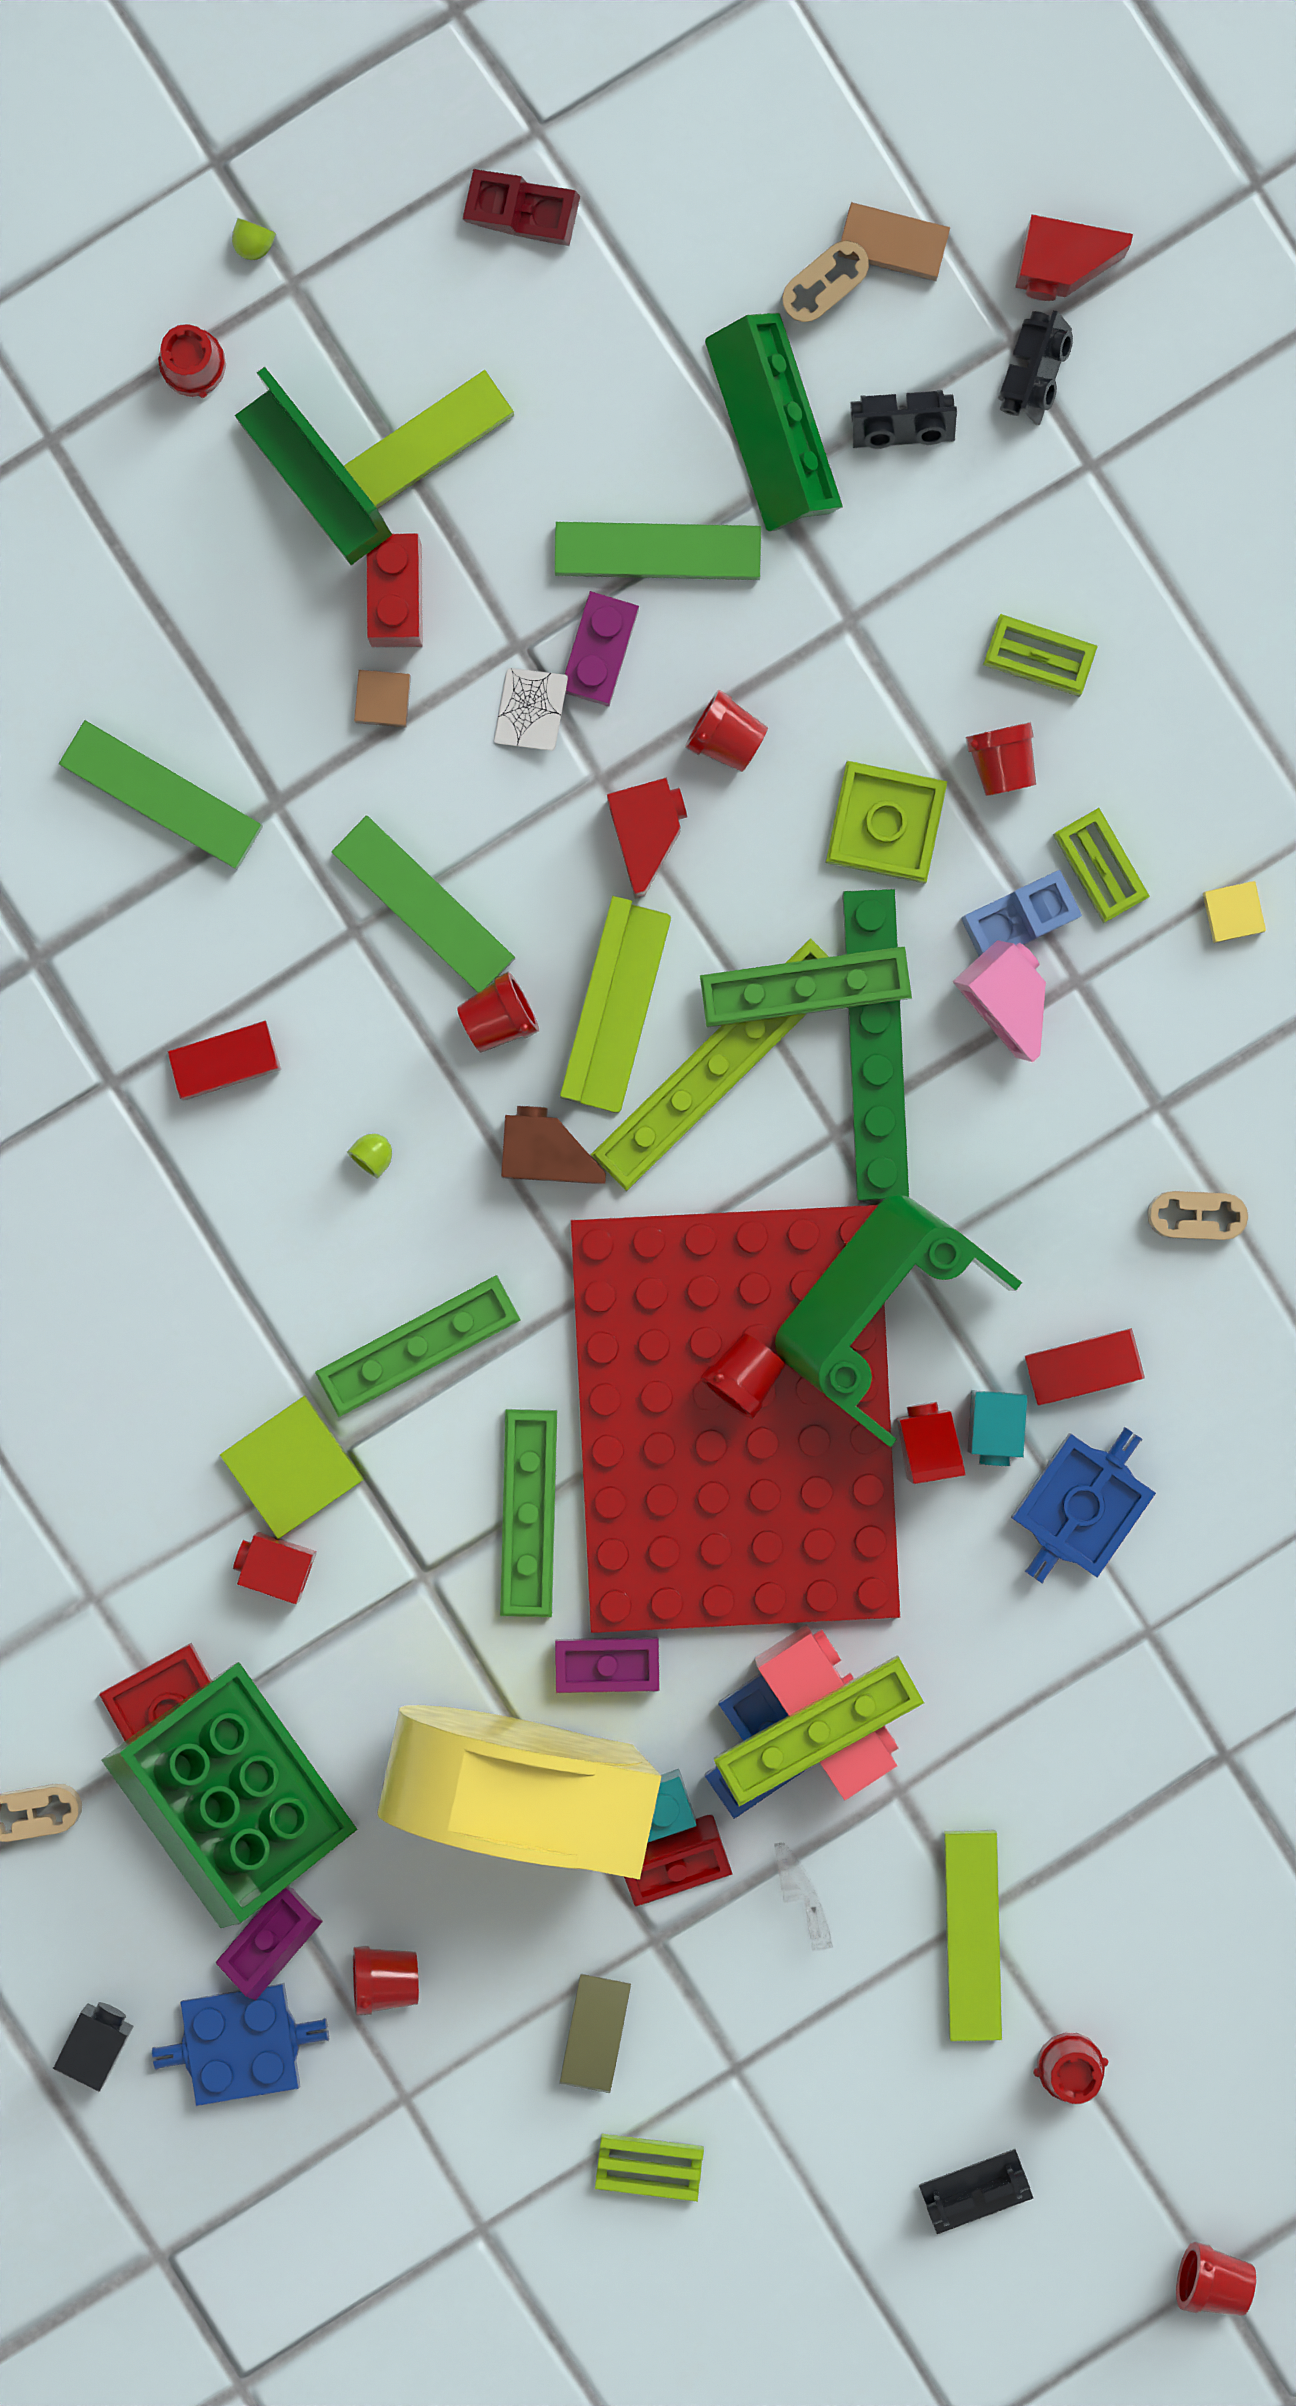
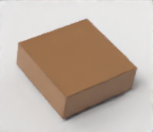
M359 670L355 723L407 728L411 675Z

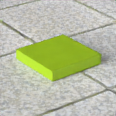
M847 761L825 863L926 884L948 781Z
M306 1395L219 1454L277 1539L364 1480Z

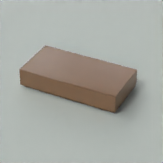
M851 202L841 241L858 243L867 253L869 264L937 281L950 227ZM841 250L838 251L837 256L855 261L860 260L854 251L849 255L843 254Z

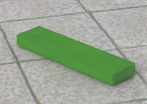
M556 522L555 576L760 580L761 526Z
M86 720L82 723L59 762V765L236 870H238L263 828V825Z
M368 815L331 851L336 858L477 993L491 985L495 978L516 959L511 952Z
M905 946L700 975L706 1027L912 999Z
M495 1275L315 1371V1374L338 1417H341L521 1321L498 1275Z
M506 1409L500 1616L552 1617L557 1410Z

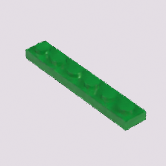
M895 889L843 891L845 955L897 948ZM900 1001L848 1008L856 1198L857 1200L886 1199L897 1195L909 1197Z

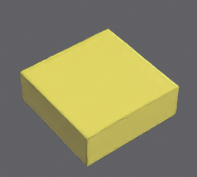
M1255 881L1203 893L1213 943L1264 933L1266 931Z

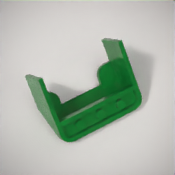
M901 1195L888 1197L878 1204L780 1326L775 1337L776 1352L785 1364L886 1445L891 1447L897 1439L856 1407L870 1388L872 1374L867 1361L849 1346L914 1265L935 1279L949 1280L962 1274L969 1264L973 1262L1008 1291H1016L1023 1282L963 1234L915 1200Z

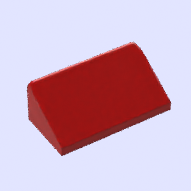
M267 1021L168 1051L179 1098L183 1101L282 1070Z
M711 1814L696 1818L695 1827L647 1843L640 1879L624 1877L635 1907L733 1874L714 1816Z

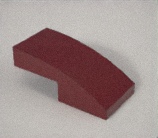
M473 169L462 219L467 223L528 239L570 246L581 196L576 190L527 183L522 176Z

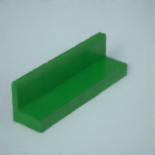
M780 313L745 315L705 339V344L766 530L777 531L801 518L827 515L842 508L840 495Z
M264 366L256 373L267 391L234 416L347 562L353 565L389 538L392 533L373 502Z

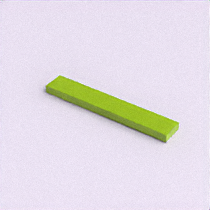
M810 938L786 963L829 956ZM807 1014L722 1025L590 1155L628 1191Z

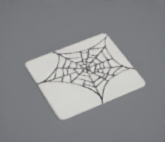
M515 668L507 669L494 742L497 744L553 751L556 747L568 681L567 675Z

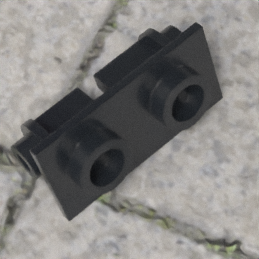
M1053 310L1051 317L1042 312L1032 311L1030 319H1024L1013 355L1016 358L1029 360L1027 368L1009 364L998 399L1002 401L1000 406L1002 412L1019 416L1022 409L1035 425L1041 424L1045 410H1049L1054 403L1057 391L1055 379L1061 362H1065L1068 359L1072 349V328L1058 311Z
M943 390L906 393L907 409L898 410L896 394L861 395L860 401L850 402L851 422H853V448L870 447L882 449L890 445L918 443L935 445L940 442L955 441L957 406H954L953 394L944 395Z
M1016 2149L919 2184L930 2219L937 2234L1034 2198Z

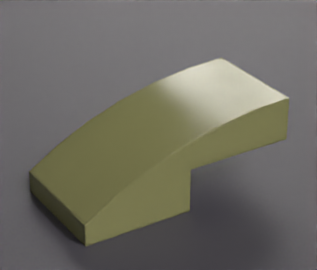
M580 1974L559 2084L605 2093L611 2092L631 1988L630 1983Z

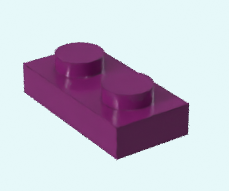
M592 591L589 592L565 671V675L568 677L565 694L610 707L639 611L638 605Z
M659 1637L555 1639L556 1693L660 1691Z
M287 1886L261 1908L215 1963L246 1997L256 2000L321 1925L323 1920L293 1888Z

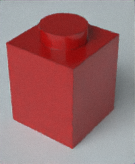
M257 1532L254 1534L251 1542L243 1540L239 1547L233 1565L234 1570L241 1572L237 1585L297 1604L301 1600L317 1551Z

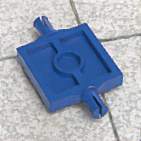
M1124 1427L1107 1453L1106 1451L1091 1448L1071 1433L1067 1435L1011 1516L1013 1520L1031 1531L1039 1544L1042 1545V1548L1029 1567L1025 1569L1026 1573L1043 1584L1045 1578L1060 1558L1077 1563L1098 1578L1156 1494L1152 1489L1137 1480L1125 1465L1140 1441L1143 1440L1142 1438Z
M285 1983L267 1986L256 2000L246 1997L241 1991L187 1999L180 2002L184 2023L182 2043L157 2048L152 2047V2058L173 2055V2057L154 2060L155 2070L185 2064L192 2077L196 2106L294 2090L301 2087L297 2067L299 2045L325 2040L329 2041V2030L308 2033L309 2031L326 2029L328 2023L327 2019L324 2018L323 2020L296 2024L288 2008Z

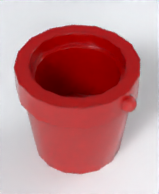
M184 324L170 329L162 339L158 357L159 369L170 388L181 395L205 398L207 393L218 386L225 373L226 361L225 353L214 336L197 326Z
M717 690L695 725L685 748L697 755L701 753L743 772L762 743L768 727L732 701L731 696L721 690Z
M1031 722L965 737L968 752L972 753L986 796L1036 785L1032 738L1034 735Z
M510 972L495 978L494 983L457 1007L458 1015L465 1031L480 1053L521 1037L526 1039L539 1032V1026L531 1006Z
M745 1333L713 1366L710 1365L700 1379L728 1405L744 1416L753 1419L763 1407L761 1403L785 1364L764 1344Z
M369 1946L353 1947L355 2014L372 2015V2012L417 2005L419 2001L417 1953L413 1951L370 1949Z
M1065 2032L1052 2037L1043 2045L1037 2058V2068L1034 2069L1033 2074L1040 2078L1043 2087L1051 2096L1070 2104H1082L1090 2101L1098 2094L1102 2086L1105 2067L1109 2061L1107 2058L1102 2057L1099 2048L1090 2038L1079 2033Z
M1198 2242L1190 2243L1183 2255L1178 2271L1176 2284L1178 2307L1181 2310L1193 2313L1203 2311L1244 2316L1250 2309L1255 2294V2267L1248 2262L1213 2250L1210 2245Z

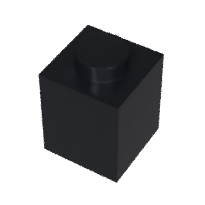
M99 2002L97 2007L88 2003L81 2011L53 2069L100 2092L134 2026L124 2021L126 2015L119 2009Z

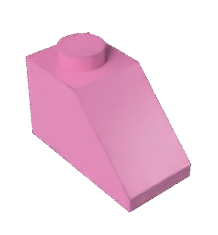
M997 940L964 970L953 983L1016 1058L1034 1062L1041 1052L1046 982L1035 970L1040 964L1027 947L1021 943L1015 945L1014 943Z

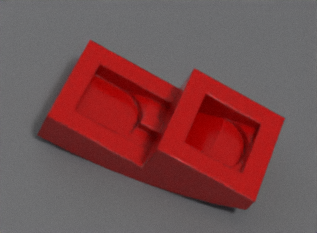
M1132 1328L1084 1339L1076 1343L1025 1356L1038 1406L1145 1378Z

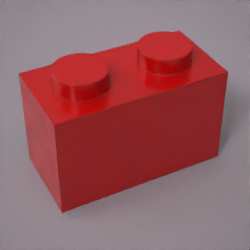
M418 533L392 534L367 553V638L371 647H423L422 544Z

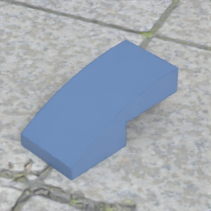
M1058 870L964 915L961 920L980 957L997 940L1014 943L1015 945L1018 943L1025 945L1080 918L1082 914L1061 871Z

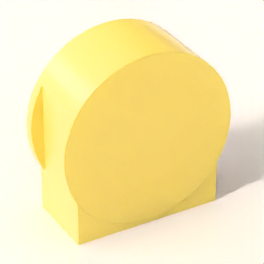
M407 1705L400 1707L398 1711L377 1815L386 1823L411 1834L465 1850L540 1865L587 1869L640 1879L661 1775L633 1744L587 1736L545 1724L491 1713L441 1706Z

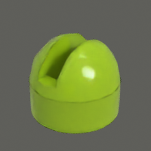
M237 218L232 232V245L241 257L247 260H258L268 253L276 233L249 221Z
M367 1134L360 1137L347 1153L363 1170L373 1177L379 1178L391 1163L392 1147L385 1137L379 1134Z

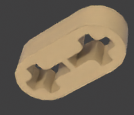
M840 241L828 248L786 285L783 292V306L787 314L801 322L813 321L822 316L853 290L866 277L869 269V258L864 248L852 241ZM839 250L845 255H849L854 251L860 258L855 264V268L858 271L856 277L851 279L847 274H843L831 283L825 275L837 264L836 259L833 257L834 254ZM821 280L827 287L816 296L815 302L819 307L815 311L811 312L806 307L799 311L794 308L792 303L797 298V294L794 291L797 285L801 284L805 289H808Z
M1165 1192L1153 1199L1147 1212L1148 1222L1152 1229L1160 1236L1168 1238L1232 1239L1242 1233L1248 1221V1212L1243 1201L1235 1195L1227 1193ZM1172 1199L1176 1200L1177 1209L1192 1210L1193 1220L1176 1221L1175 1229L1172 1230L1168 1229L1167 1220L1159 1219L1158 1212L1159 1209L1167 1208L1169 1200ZM1221 1202H1226L1228 1211L1236 1212L1237 1219L1236 1222L1228 1223L1226 1232L1219 1231L1220 1226L1218 1222L1202 1221V1211L1219 1210Z
M51 1784L0 1794V1810L2 1808L1 1803H7L9 1811L27 1810L28 1817L20 1818L12 1823L11 1830H6L4 1823L0 1822V1841L9 1842L57 1834L68 1830L78 1821L82 1813V1801L79 1794L66 1784ZM52 1795H58L61 1803L70 1804L71 1810L63 1815V1822H57L54 1814L37 1816L36 1808L47 1806L52 1802Z

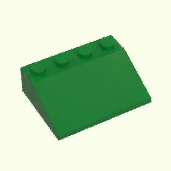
M240 1662L229 1667L101 1759L220 1928L241 1924L358 1830Z

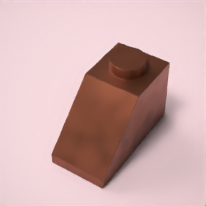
M517 1106L516 1115H505L502 1178L606 1184V1173L558 1118L547 1117L548 1108Z

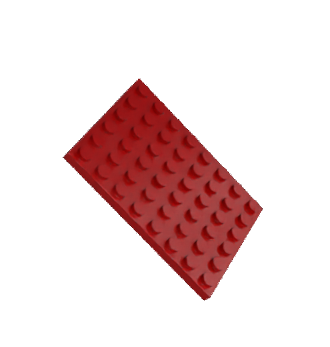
M878 1205L571 1220L591 1633L900 1618L892 1446L886 1445L787 1364H785L761 1403L763 1407L753 1419L744 1416L728 1405L700 1379L710 1365L713 1366L745 1333L757 1339L778 1356L775 1348V1337L778 1329ZM884 1303L849 1347L867 1361L872 1374L870 1388L856 1407L891 1434Z

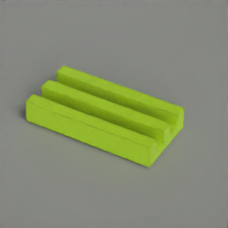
M1000 614L983 665L1080 697L1098 646ZM1008 630L1083 655L1082 661L1079 663L1003 638L1005 631ZM999 649L1077 674L1076 680L1074 681L998 656Z
M1100 808L1095 809L1053 834L1103 924L1150 897ZM1092 823L1095 825L1133 892V895L1128 898L1123 894L1086 829ZM1076 833L1116 903L1114 906L1109 908L1069 836Z
M601 2133L595 2189L698 2202L704 2146ZM610 2149L692 2160L691 2167L613 2158L609 2157ZM607 2170L688 2179L689 2184L681 2185L607 2175Z

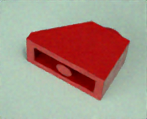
M1032 214L1026 229L1015 288L1026 290V295L1036 300L1054 301L1056 296L1067 297L1125 258L1131 246L1133 234Z
M667 777L607 794V802L635 899L646 895L680 834L679 820L687 818L680 788L670 790Z
M937 1402L908 1406V1416L897 1418L907 1479L913 1484L965 1476L964 1463L951 1411H939Z

